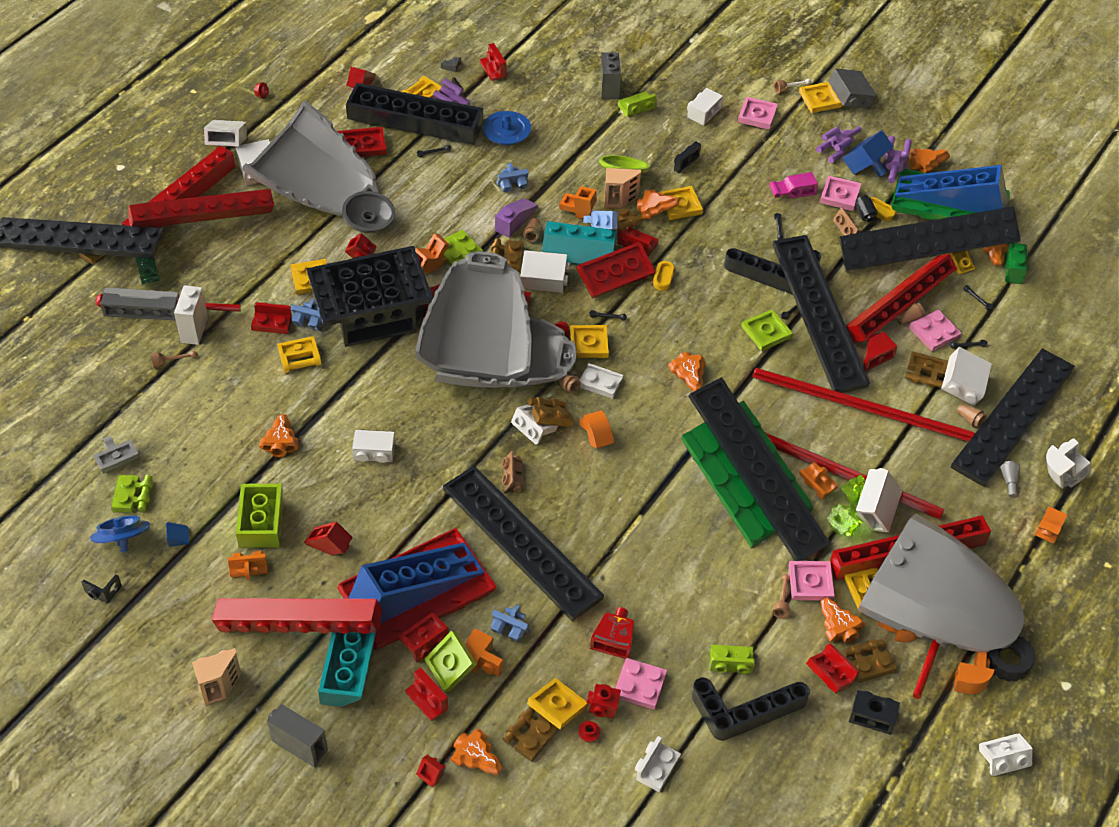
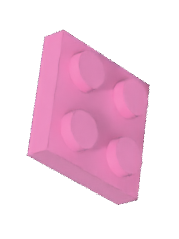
M746 97L738 117V122L770 130L778 104Z
M828 176L820 203L839 208L843 207V209L853 211L861 183Z
M940 310L911 322L909 326L912 332L932 352L959 339L962 334Z
M789 561L792 600H823L825 598L834 600L830 561Z
M626 658L616 689L621 690L619 700L655 710L667 670Z

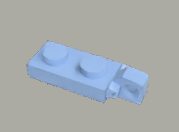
M618 211L591 212V216H584V223H591V227L617 229Z

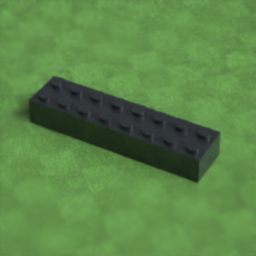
M356 83L346 102V114L349 120L466 144H475L483 125V108Z

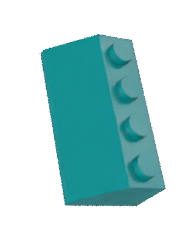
M547 221L542 252L567 254V262H570V265L577 266L615 251L617 230Z
M332 632L318 689L321 705L343 707L362 699L376 633L362 634L360 632H349L343 634Z

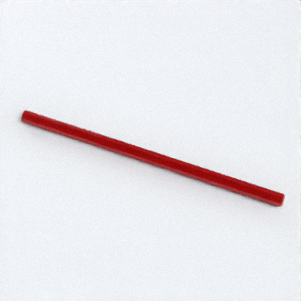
M756 368L753 373L754 379L969 442L975 435L970 430Z
M765 432L777 450L810 464L815 462L820 468L825 467L828 472L864 487L867 475ZM902 491L900 503L941 519L944 513L943 508Z

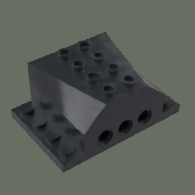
M414 246L306 268L323 326L340 323L345 347L417 331L415 307L429 304L433 300Z

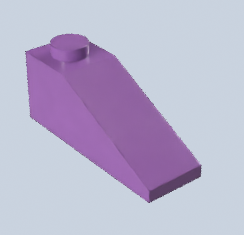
M523 198L504 206L495 216V231L510 238L538 208V204Z

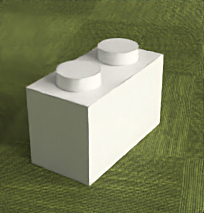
M706 88L688 104L687 118L704 126L721 109L723 95Z
M355 430L352 448L354 460L361 462H393L395 449L394 432Z

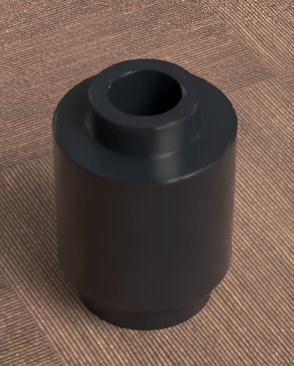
M863 195L855 200V207L862 221H873L878 211L872 199L868 195Z

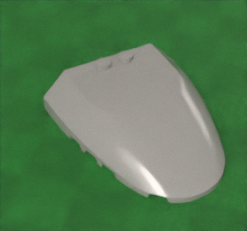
M306 100L302 102L285 128L252 163H245L242 171L263 185L289 199L342 216L343 204L349 196L362 191L378 193L375 181L376 176L364 158H360L355 151V147L350 146L345 140L344 134H339L333 128V123Z
M473 252L451 265L443 277L438 290L436 289L434 298L429 304L427 314L423 319L415 351L416 359L433 371L508 381L529 373L531 332L530 317L527 310L528 305L525 300L524 288L519 273L508 264L506 258L490 252Z
M530 317L531 361L529 373L508 381L439 371L436 375V382L472 387L519 388L556 381L566 376L573 368L577 353L576 346L573 340L570 341L565 336L561 328L544 319L539 321Z
M914 514L909 519L873 578L858 609L859 612L898 630L906 629L914 632L917 637L926 636L936 639V642L940 644L946 642L956 645L957 648L976 652H989L993 649L1009 647L1016 641L1024 623L1023 608L1020 601L1005 581L970 548L918 514Z

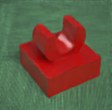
M427 754L422 758L416 775L431 787H434L438 784L446 765H441L437 762V758H432Z

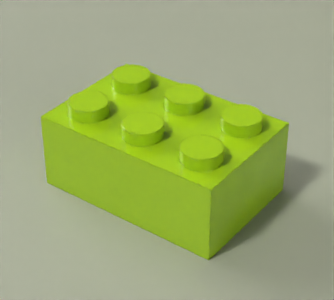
M282 483L241 484L236 526V538L239 548L280 547L284 505Z

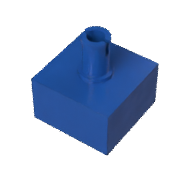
M883 130L862 141L845 155L843 160L853 174L871 165L878 177L888 172V170H886L879 159L894 146Z

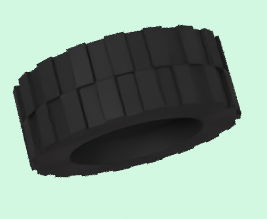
M1020 636L1007 647V649L1014 650L1019 654L1020 662L1017 665H1008L1000 659L1002 648L987 652V658L990 659L989 668L994 669L993 675L1009 682L1024 679L1035 662L1034 648L1031 647L1029 641Z

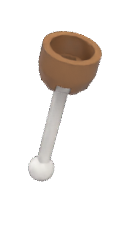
M806 79L805 81L789 84L784 80H777L774 82V91L779 94L785 92L787 87L802 84L810 85L811 80Z

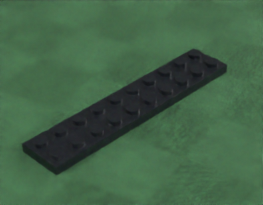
M1014 206L839 236L845 272L1021 241Z
M2 217L0 220V248L153 259L166 234L164 228L131 227L127 225Z
M802 235L774 240L773 248L831 389L837 392H846L869 387V379L808 236Z
M1042 348L977 430L974 438L970 439L955 458L950 468L985 487L1072 373L1075 365Z
M721 377L690 393L689 399L794 561H803L830 545L831 543L724 379Z
M474 465L443 485V490L572 622L604 599V594Z

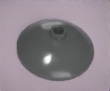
M362 191L349 196L345 200L342 207V216L344 221L354 230L363 233H376L385 230L392 224L395 218V208L386 196L373 191Z

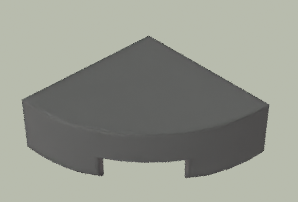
M453 57L451 60H444L441 63V69L456 72L461 63V58Z

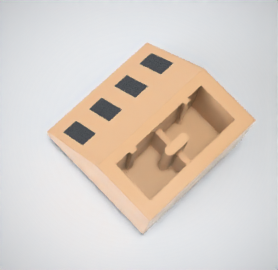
M606 168L604 208H623L639 197L641 170Z
M235 648L223 650L219 654L202 657L192 662L205 705L226 699L241 675Z

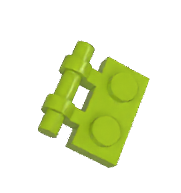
M118 475L111 506L112 512L133 513L134 506H138V511L145 512L146 507L150 503L149 493L153 488V477L145 475L144 480L139 482V476ZM137 492H141V495L136 497Z

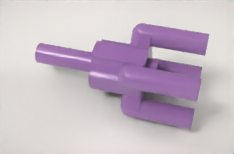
M446 78L442 81L444 85L440 89L441 92L435 90L433 93L435 99L438 98L465 105L470 104V100L462 96L463 89Z
M857 126L851 131L849 129L840 131L838 127H835L822 135V139L826 142L817 146L816 151L820 153L833 146L838 151L828 158V161L833 163L846 154L845 148L854 142L853 137L862 132V128Z
M890 136L889 140L894 146L895 137ZM906 139L903 151L894 150V147H892L885 153L883 165L890 171L888 179L890 183L895 182L898 172H901L903 168H907L912 145L911 139Z

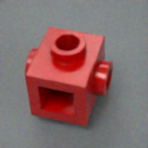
M361 233L350 239L345 252L351 258L374 254L377 246Z
M595 684L594 690L589 691L586 703L590 704L588 713H592L597 717L614 719L621 690L612 688L607 684Z

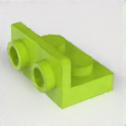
M645 91L618 100V107L626 117H630L656 108L657 96L655 94L649 95Z
M711 644L710 671L718 673L737 672L739 674L753 673L755 665L753 647Z

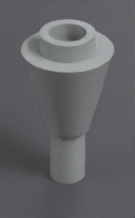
M1007 461L1001 465L1000 469L1008 485L1009 497H1016L1020 465L1014 461Z

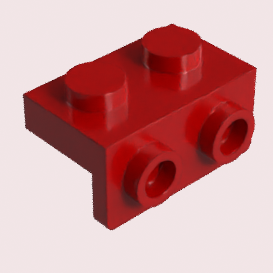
M831 643L827 644L821 653L810 657L806 662L813 673L818 675L835 694L850 687L859 675V670Z

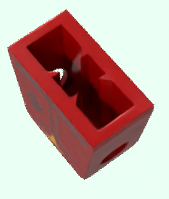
M619 607L615 614L608 612L604 614L591 637V650L623 659L630 657L634 621L627 618L629 613L627 609Z

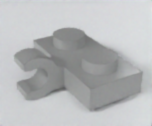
M111 436L103 438L107 450L94 455V459L102 474L140 458L131 439L115 445Z

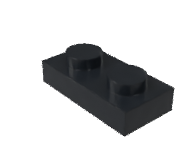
M695 141L681 154L676 155L674 159L675 172L680 173L700 157L701 144Z

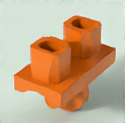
M815 462L799 472V475L804 479L803 482L807 486L812 487L820 499L826 498L838 488V484L827 475L828 470L825 467L820 468Z
M254 551L252 555L245 556L242 553H233L232 557H228L230 577L246 576V580H251V575L268 574L266 554H263L262 551Z

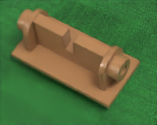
M841 207L833 221L842 234L849 235L863 232L855 225L850 214Z
M511 450L502 461L504 493H507L509 489H513L514 492H520L523 488V476L518 475L523 472L522 459L519 456L513 457V451Z

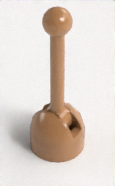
M196 351L168 357L161 353H151L153 368L163 366L167 360L187 357L196 358L198 356Z
M788 574L782 576L781 600L777 601L773 607V615L782 619L787 618L790 613V606L785 602L787 582L790 580Z

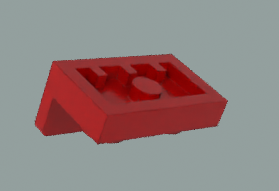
M495 43L488 44L487 57L480 59V64L491 81L506 78L505 59Z
M628 227L624 231L620 230L618 232L617 244L627 247L641 242L649 257L658 245L659 239Z
M255 302V313L251 323L252 331L288 334L293 318L291 306Z
M432 612L400 634L399 639L413 653V658L418 663L425 659L449 634V630Z
M421 667L414 672V684L405 689V693L430 721H433L448 710V697Z

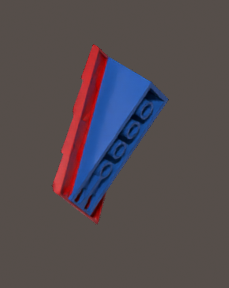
M454 528L391 559L362 565L358 575L339 583L337 589L343 599H377L383 612L373 644V648L376 651L400 640V634L433 612L441 619L463 609L466 605L487 597L495 591L496 585L457 528Z

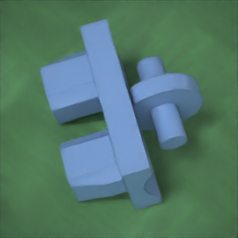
M508 163L507 169H503L502 173L497 175V186H500L503 192L511 191L513 183H517L518 189L527 188L528 169L519 170V167L513 168L512 164Z
M311 299L309 303L304 302L303 307L293 304L291 308L294 313L292 318L293 324L303 326L305 319L310 320L309 328L319 331L322 320L315 299Z
M517 604L513 609L506 607L505 613L510 616L496 610L491 615L493 617L491 630L502 635L506 625L512 627L508 637L517 642L521 641L525 633L529 634L531 628L528 627L527 623L517 620V618L524 620L526 617L525 614L520 612L521 606Z

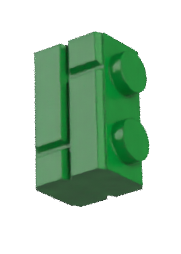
M1010 243L1005 254V281L1022 284L1027 272V245Z

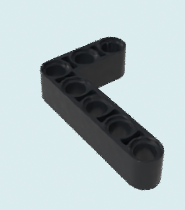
M736 248L727 250L724 263L726 270L793 295L780 264ZM814 250L815 255L820 264L821 253L817 250Z
M701 677L694 682L692 699L714 738L724 741L804 708L808 701L810 689L803 682H795L728 710L713 683L708 678ZM738 717H742V718H744V719H746V720H744V721H743V720H740V719H738ZM719 725H724L726 728H720Z

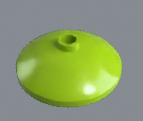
M606 155L599 159V163L605 170L606 168L641 170V175H643L650 169V165L647 162L627 156Z

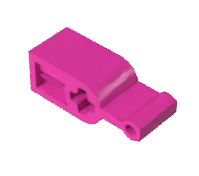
M813 172L788 176L784 181H772L769 186L775 198L789 195L790 198L816 195L818 183Z

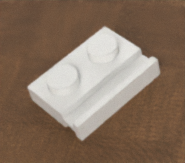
M588 363L579 380L581 382L580 388L613 399L623 380V375Z

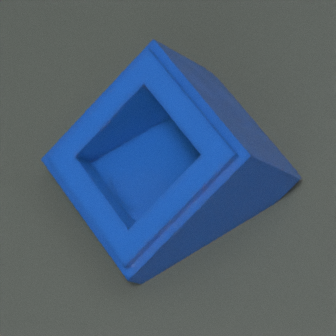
M166 523L169 547L190 544L189 527L187 525Z

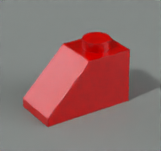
M351 66L346 86L351 87L352 91L356 83L371 85L376 74Z
M884 331L872 335L868 340L863 365L865 372L893 359L895 356L897 345Z
M336 521L314 527L304 543L329 555L343 554L350 547L349 543L353 537Z

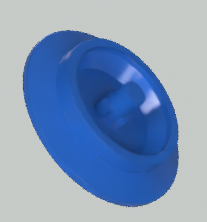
M499 111L485 119L483 132L489 140L495 143L513 145L522 142L529 136L531 124L520 113Z
M135 515L113 518L99 524L96 527L97 531L90 536V540L94 543L117 542V546H120L121 552L124 553L129 551L128 539L147 531L150 528V523L140 520V517Z

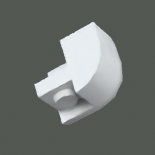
M1074 438L1069 442L1063 443L1059 449L1053 445L1049 448L1046 455L1048 473L1053 481L1062 489L1065 486L1072 488L1091 473V463L1079 453V443Z

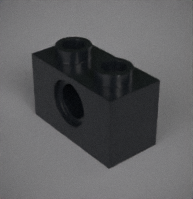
M857 690L849 722L891 735L896 723L900 702L888 697L883 698L874 695L869 691Z

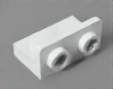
M527 404L517 407L511 423L534 444H539L543 435L556 432L558 426L536 423L531 413L533 406Z
M1019 733L979 744V751L990 763V774L992 776L1032 766L1033 748Z
M660 736L656 738L655 742L650 741L645 751L647 753L644 759L640 758L635 767L637 771L636 780L659 793L681 756V753L662 744V737Z

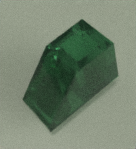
M135 257L141 284L160 281L154 257L153 259Z

